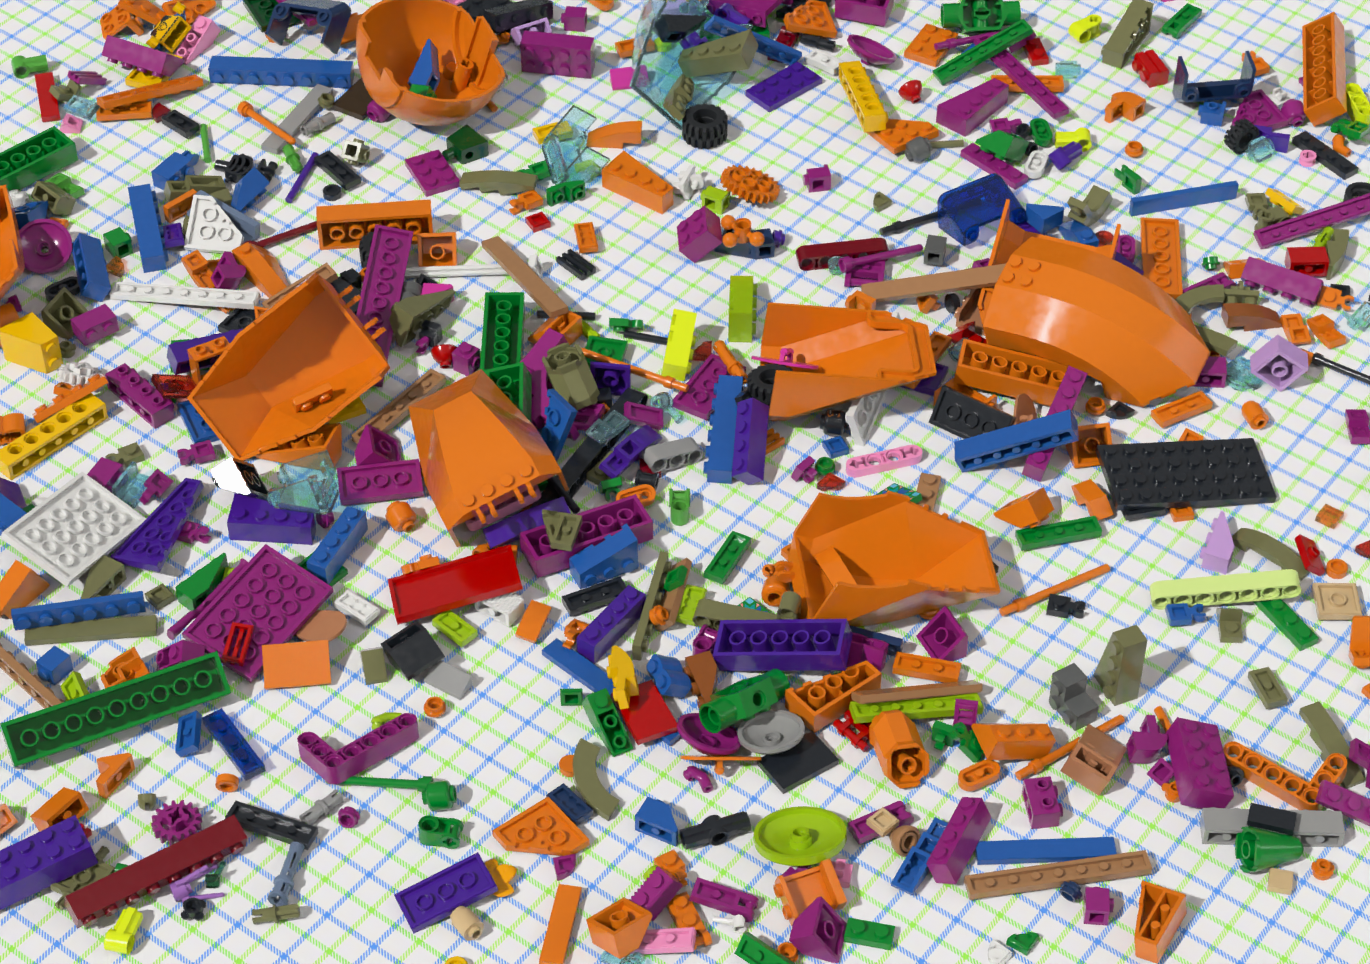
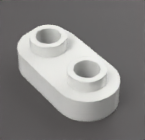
M1041 150L1031 152L1024 166V174L1030 179L1041 177L1048 163V154Z

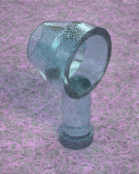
M660 392L651 398L650 403L652 407L663 409V412H667L675 420L676 424L683 421L684 416L680 415L672 407L673 399L669 393Z
M604 951L600 961L609 964H645L646 959L639 952H634L619 959Z

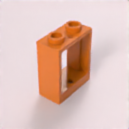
M225 336L187 349L194 387L206 375V373L200 375L198 362L222 354L230 344Z

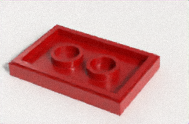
M652 680L638 684L639 695L630 696L629 708L620 709L618 701H614L613 693H611V699L637 745L678 732L677 722Z

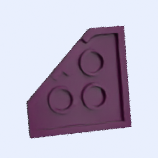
M1259 89L1252 91L1249 96L1243 98L1231 125L1234 126V122H1239L1240 119H1247L1253 125L1272 127V130L1288 126L1289 120L1264 91Z

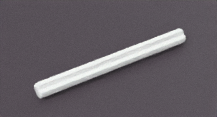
M499 264L406 267L404 278H418L421 273L427 277L505 275L508 273Z

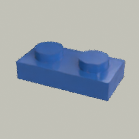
M197 710L178 719L175 753L180 757L199 750L202 714Z

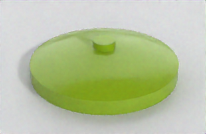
M798 806L775 811L760 820L754 829V845L758 853L769 861L788 866L813 865L823 860L831 859L844 848L847 841V830L844 821L835 813L817 807Z

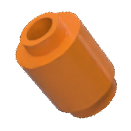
M1247 401L1243 404L1241 408L1242 416L1250 427L1255 430L1265 427L1269 417L1260 404L1255 401Z

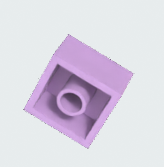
M1277 334L1250 356L1251 373L1281 392L1309 370L1308 353Z

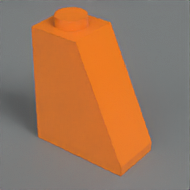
M15 560L0 581V618L4 615L12 619L11 609L26 607L43 593L50 584L31 568Z

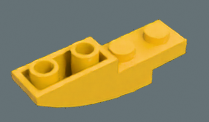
M615 645L612 646L611 655H608L609 666H607L608 679H612L615 687L613 688L614 701H618L620 709L629 708L630 696L639 695V687L631 658L623 649Z

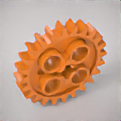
M732 165V167L728 166L727 169L724 168L720 178V183L723 184L722 187L727 188L726 191L732 192V195H738L739 199L744 198L745 201L751 200L753 203L755 201L760 204L762 202L766 204L768 202L773 203L780 192V185H777V181H773V177H768V174H763L762 170L757 171L754 167L749 169L748 166H745V168L741 165L738 167Z

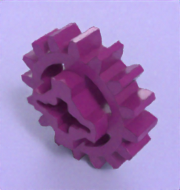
M172 800L171 805L168 806L164 803V809L157 808V815H152V831L156 839L160 838L162 844L169 841V845H172L174 842H179L197 833V830H202V817L199 813V808H193L192 802L185 805L184 800H181L179 804Z

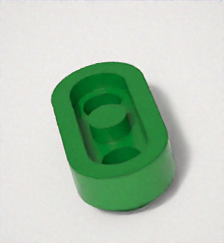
M1042 118L1032 119L1030 121V128L1034 142L1040 147L1049 146L1052 143L1053 134L1048 122Z

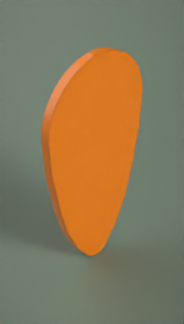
M680 755V759L715 760L714 772L718 775L724 772L723 760H762V757Z

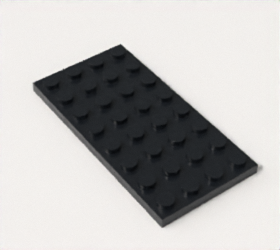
M1253 438L1096 446L1095 451L1116 511L1275 503L1277 498Z

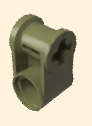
M1281 206L1260 210L1257 214L1258 222L1255 224L1254 230L1292 219V217Z

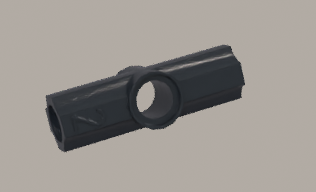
M744 811L722 818L719 815H710L701 824L679 830V835L683 848L686 850L707 843L718 846L725 843L731 836L751 831V824L747 812Z

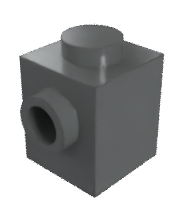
M928 235L923 264L943 266L947 237Z

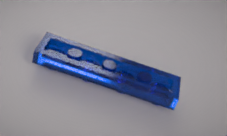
M222 708L202 717L204 726L245 781L266 771L263 762Z

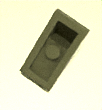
M1217 608L1220 643H1242L1241 619L1243 609Z

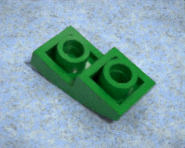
M583 180L564 182L546 189V201L550 207L565 200L571 204L585 197V182Z

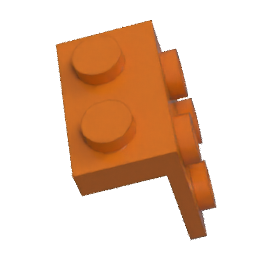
M117 6L110 12L105 13L100 19L102 34L105 40L107 35L114 36L126 26L138 36L144 33L142 19Z
M1356 615L1352 618L1348 656L1353 666L1362 669L1370 666V616Z

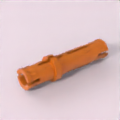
M716 341L713 349L726 365L728 373L733 376H743V385L746 384L748 375L743 370L741 362L735 359L724 341Z

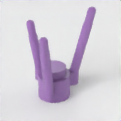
M218 864L210 867L205 865L186 877L169 884L175 901L182 900L183 903L192 897L200 900L224 897L225 894L223 892L189 896L190 893H193L189 883L218 868Z

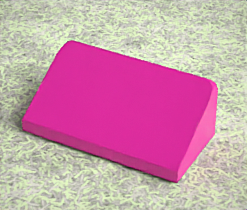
M645 66L610 69L612 90L647 87Z

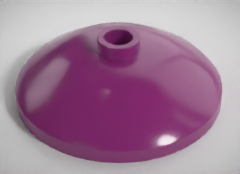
M854 34L849 35L847 38L849 47L856 56L861 58V62L866 65H886L894 63L897 59L896 54L892 50L872 39Z
M36 219L20 229L24 268L38 274L52 273L61 269L70 259L73 247L72 239L68 230L59 222L51 219ZM46 248L48 252L43 253L42 250Z
M699 713L684 714L678 720L677 730L682 739L702 754L727 756L736 753L741 747L737 730L732 726L718 733H711L702 725Z

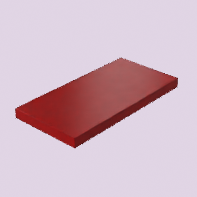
M511 544L387 579L398 625L523 589Z

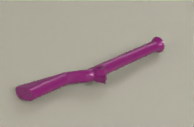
M240 559V563L195 610L189 611L167 630L168 638L174 640L193 619L199 616L248 562L245 559Z

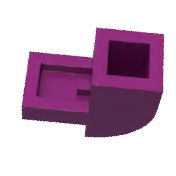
M224 251L211 276L215 288L236 290L246 273L245 265H238L232 252Z
M1146 715L1140 726V732H1132L1126 744L1130 763L1149 764L1156 761L1160 756L1168 736L1167 734L1160 733V727L1156 723L1155 715Z

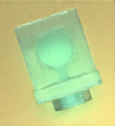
M1364 301L1353 315L1347 312L1344 314V317L1348 320L1346 323L1352 329L1356 330L1358 328L1365 332L1370 326V303Z

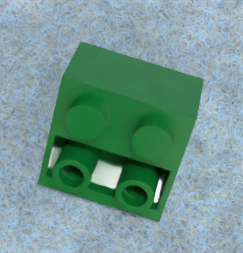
M1001 130L978 138L975 141L976 144L981 146V150L987 153L991 152L995 154V157L1011 163L1014 160L1021 162L1029 145V141Z

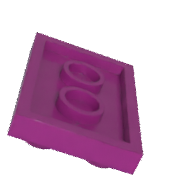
M439 149L405 159V166L426 197L460 187V180Z

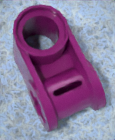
M703 624L698 635L693 640L692 655L710 651L713 656L718 631L709 628L707 624Z

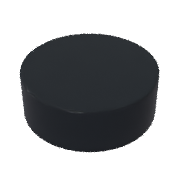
M329 184L323 188V197L327 201H336L342 196L341 188L338 185Z
M955 293L946 294L944 299L945 307L949 313H954L960 307V299Z

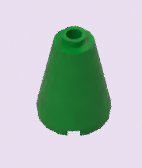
M1252 826L1242 827V833H1237L1235 840L1236 859L1241 860L1242 865H1239L1244 873H1254L1296 861L1301 857L1304 850L1302 842L1297 837Z

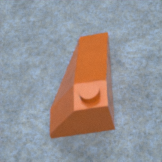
M246 242L232 250L237 264L245 265L246 273L244 277L268 298L289 286L276 257L265 248Z
M340 423L322 425L312 433L266 450L255 457L315 469L333 468L342 455V426Z

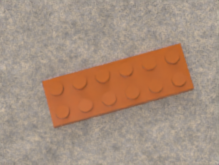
M1141 217L1140 240L1143 276L1155 283L1175 300L1183 294L1179 219Z

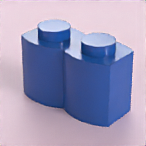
M653 654L646 664L647 672L655 680L656 688L660 694L684 698L692 688L690 678L683 672L682 665L677 658Z

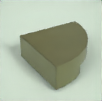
M880 191L875 194L873 207L877 213L892 205V200Z

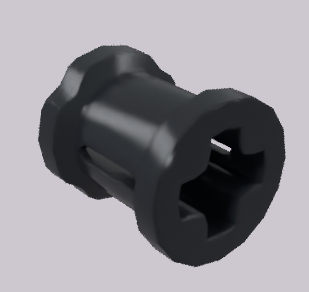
M638 469L635 477V486L648 484L656 491L659 473H645Z

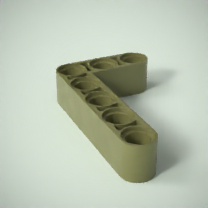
M784 592L777 614L710 599H700L692 620L699 627L707 624L709 628L718 631L720 620L800 619L802 599L795 592Z

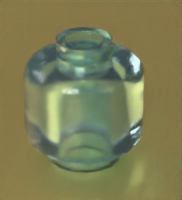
M1260 136L1249 141L1246 154L1249 160L1253 159L1256 163H1260L1271 158L1275 148L1270 138Z

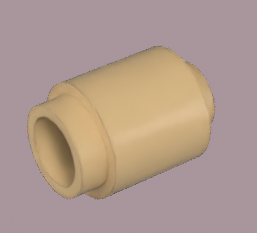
M459 906L451 913L452 925L465 940H475L481 936L484 924L470 908Z

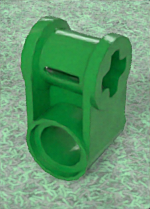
M423 816L418 822L419 841L426 846L445 847L448 849L458 848L460 845L459 835L463 831L464 825L455 818Z

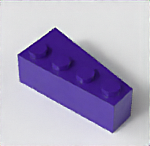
M239 493L234 494L227 520L230 540L313 545L316 533L314 512Z

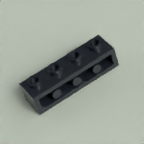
M523 0L484 10V18L490 24L494 33H502L504 30H510L546 17L548 20L553 19V2L550 0Z

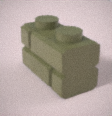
M37 181L31 197L36 201H48V210L58 215L69 216L76 202L74 197L53 182Z

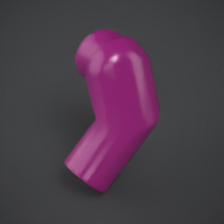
M689 766L687 770L683 771L684 778L688 781H692L695 778L704 793H709L713 790V785L706 772L695 766Z

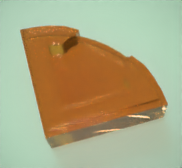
M115 256L106 265L108 273L120 278L124 275V264L118 256Z

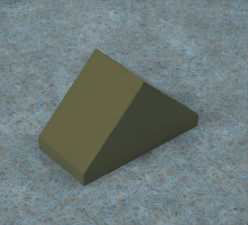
M375 647L359 650L366 685L388 682L383 648Z

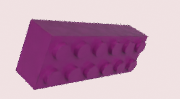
M635 494L576 514L582 515V524L572 551L551 548L545 525L520 532L521 552L536 577L540 578L569 568L570 557L591 544L595 547L605 540L604 537L610 534L613 536L623 530L621 526L626 523L637 538L638 544L652 540L653 521Z

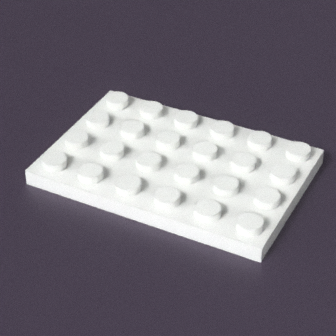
M82 471L4 530L0 538L68 587L86 573L103 555L107 556L121 545L147 518Z

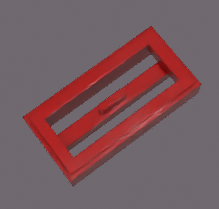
M232 622L221 658L222 663L230 662L231 665L237 663L239 666H244L254 632L253 625ZM239 628L240 631L237 637L232 656H228L236 629ZM245 630H248L240 657L238 658L237 655L240 649Z

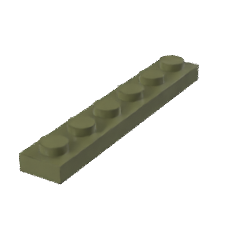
M660 551L632 644L633 660L641 661L643 653L648 651L649 640L647 639L648 636L652 637L654 624H652L649 618V611L654 606L661 605L663 592L661 591L664 589L666 574L672 568L668 552Z

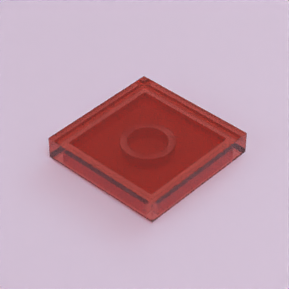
M152 374L151 382L163 398L187 399L197 386L190 375Z

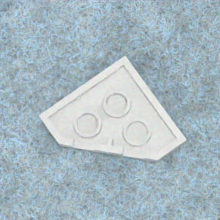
M193 195L185 238V250L223 254L224 251L232 252L233 249L241 246L244 241L243 235L212 196Z

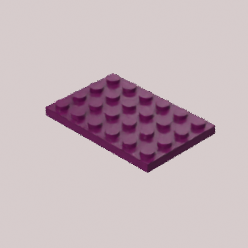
M265 544L185 629L182 636L189 642L205 646L204 652L207 654L217 651L221 661L232 622L253 625L254 632L244 666H239L237 663L231 665L230 662L222 663L251 683L263 670L262 645L288 643L333 593V587ZM239 628L236 629L228 656H232L237 637L240 631ZM245 630L240 649L237 655L238 658L240 657L248 630Z

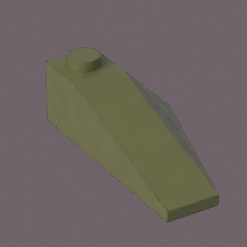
M452 289L407 297L400 302H395L391 307L392 313L389 321L398 346L403 347L416 337L415 333L422 329V324L425 320L431 321L432 318L436 319L450 306L456 291Z

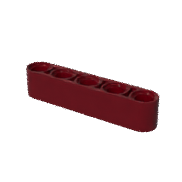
M869 238L803 245L797 248L795 254L799 268L803 271L838 268V261L841 257L849 256L854 259L889 251V248L884 238Z

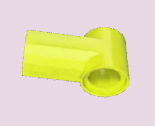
M1078 128L1075 132H1055V148L1060 146L1063 148L1073 141L1081 144L1083 147L1082 152L1088 151L1092 146L1090 131L1087 128Z
M132 907L123 909L114 929H109L105 936L104 949L129 955L134 947L135 934L143 920L142 913Z

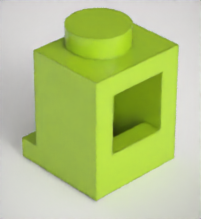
M708 186L700 195L702 207L705 205L712 212L722 215L730 205V192Z

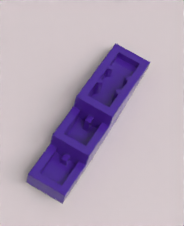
M564 497L540 504L483 529L482 531L490 549L520 540V532L544 525L542 509L571 514Z

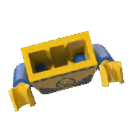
M177 1L172 9L176 14L165 15L154 26L151 38L146 44L152 49L163 51L166 48L170 53H173L192 28L186 22L184 10L186 6Z

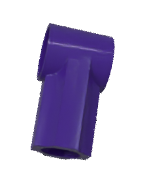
M729 3L722 4L714 12V15L746 29L750 24L751 19L734 10V7Z
M1073 141L1063 148L1060 146L1050 153L1048 157L1058 171H1060L1083 154V147L1079 142Z

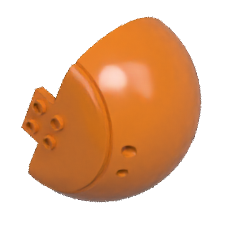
M383 0L367 9L361 18L358 19L356 53L363 83L371 98L378 105L401 120L423 126H444L457 123L481 110L493 98L505 79L504 68L494 54L498 45V37L494 34L484 16H477L474 22L465 9L442 0ZM428 39H431L438 49L440 82L435 91L437 98L411 92L408 85L409 77Z

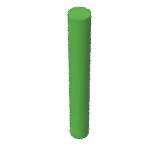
M203 123L200 125L204 162L210 163L211 152L207 125Z

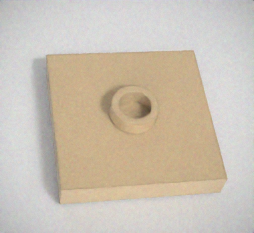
M1313 583L1312 591L1318 620H1352L1356 615L1362 616L1356 583Z

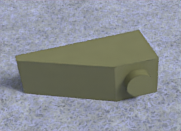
M103 555L90 568L81 599L111 595L127 579L124 564Z

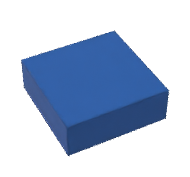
M841 436L822 441V447L831 459L849 454V447Z

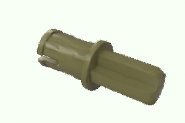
M273 904V907L252 909V916L262 915L261 917L252 918L253 924L272 921L278 923L279 920L300 917L299 905L276 906V904Z

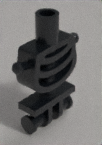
M243 153L233 155L230 162L217 159L214 165L215 170L225 172L226 183H238L254 167L253 158ZM262 159L256 169L270 182L275 175L278 165L276 162L271 161L267 166L266 159Z

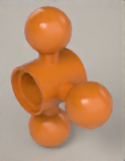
M725 215L721 219V226L725 230L734 229V233L728 232L722 238V242L726 247L732 248L737 243L744 244L749 241L755 247H759L764 243L765 238L761 232H751V221L749 219L739 218L735 220L731 215Z

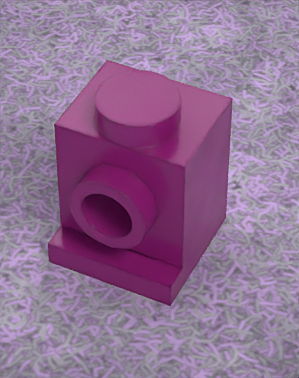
M824 164V167L806 169V174L803 175L804 186L807 185L809 193L831 190V173L828 164Z

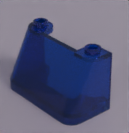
M993 173L941 194L937 202L938 228L963 246H966L978 239L979 227L1001 219L1006 199L1010 200L1009 220L1014 224L1018 225L1026 222V210L1004 179L998 174Z

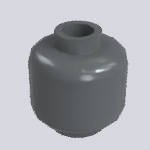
M918 136L906 143L904 154L909 161L912 160L915 163H920L931 156L933 148L927 138Z

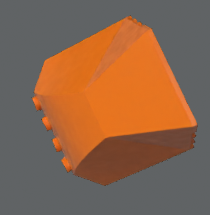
M316 272L241 330L187 397L234 458L243 461L316 431L361 394L379 382L389 371L390 366L381 347L374 340L385 332L386 329L380 327L373 335L367 331L369 327L377 323L378 319L374 317L365 325L360 322L350 307L358 302L361 297L359 295L354 296L347 304L342 299L343 296L352 291L353 287L351 285L338 293L332 284ZM327 382L330 383L333 389V396L324 403L318 402L311 409L296 413L292 403L293 398Z
M482 369L408 406L425 485L457 547L461 545L452 528L477 515L482 524L486 523V517L483 512L488 509L494 518L498 517L499 515L494 506L514 496H517L520 504L525 503L521 492L528 489L532 498L536 497L533 486L552 476L557 475L564 490H569L559 465L536 427Z
M889 490L885 494L862 497L835 496L819 492L794 530L788 561L783 560L775 563V570L778 571L777 580L783 583L792 582L793 591L800 595L802 599L800 619H847L849 625L855 627L893 622L918 615L926 610L941 609L944 606L949 607L998 595L1001 592L984 530L964 521H961V523L948 518L946 513L940 515L929 510V505L924 504L922 507L911 502L909 496ZM833 546L857 584L838 581L833 588L814 559V556Z

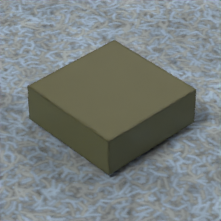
M163 583L145 593L146 600L157 611L175 601V595Z

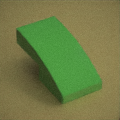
M57 173L45 180V182H53L75 199L85 194L83 187L73 184L70 177L62 173Z

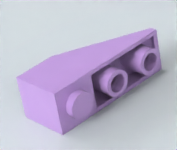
M1221 511L1218 519H1213L1211 526L1213 532H1208L1205 541L1207 547H1202L1199 558L1203 559L1201 568L1226 575L1232 561L1234 543L1225 513Z

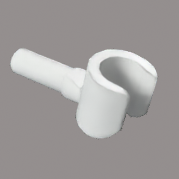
M735 915L733 918L714 916V922L733 925L735 933L741 934L746 931V923L742 915Z

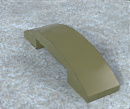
M1240 528L1232 536L1234 546L1244 552L1252 549L1280 566L1281 570H1296L1300 582L1310 573V571L1305 570L1302 559L1295 552L1265 533L1253 529Z

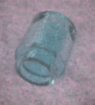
M1060 61L1056 63L1055 75H1063V79H1077V75H1081V64H1077V61Z

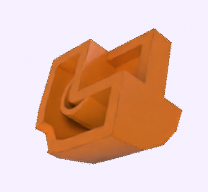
M132 647L108 663L110 667L105 674L101 675V681L104 687L108 688L150 674V671L135 647Z

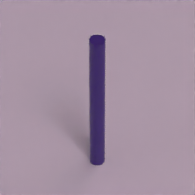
M312 153L285 198L287 203H292L315 164L314 157L318 156V153Z

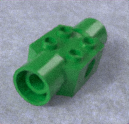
M960 0L959 3L941 4L942 28H960L962 34L1000 31L1002 26H1011L1021 20L1019 0Z
M772 669L762 675L742 679L710 695L711 701L701 705L699 709L700 721L707 731L718 733L741 719L743 721L751 720L756 717V713L769 711L771 705L785 698V690L790 688L789 680L779 669Z

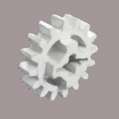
M71 362L66 363V365L61 364L58 376L59 379H63V382H70L71 386L74 387L77 384L83 386L89 382L88 378L97 373L100 376L103 373L97 367H91L90 363Z

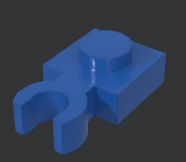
M1187 603L1167 604L1165 608L1170 626L1191 625L1192 620L1203 622L1206 618V613H1201L1203 612V604H1196L1193 607H1188Z

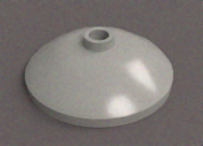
M769 710L763 713H756L755 718L743 721L737 731L738 740L744 748L757 754L772 755L788 751L796 746L804 737L805 726L803 720L792 712Z

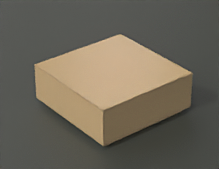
M882 807L867 819L866 825L881 837H885L899 826V819Z
M1270 868L1267 891L1291 895L1294 872Z

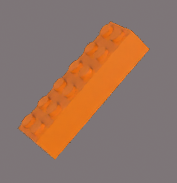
M431 199L316 206L320 250L359 248L360 240L367 233L374 232L375 224L413 231L411 244H418L417 233H433Z
M963 339L953 382L1015 398L1019 394L1024 393L1035 403L1051 406L1068 366L1046 358Z

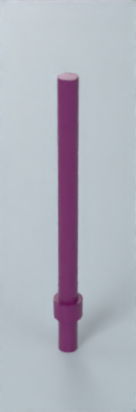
M1000 31L990 32L989 34L993 36ZM985 34L959 39H946L944 42L935 43L934 48L935 50L954 49L960 45L974 43V38Z

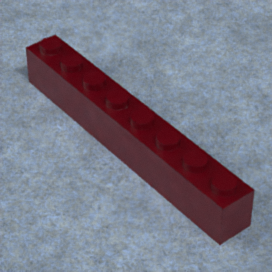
M232 815L65 896L64 905L77 929L82 926L89 927L98 918L104 915L107 917L111 916L125 905H134L141 897L147 894L152 896L158 893L162 887L182 879V877L191 874L205 865L218 864L225 856L231 853L233 855L240 853L245 849L248 837L235 815Z

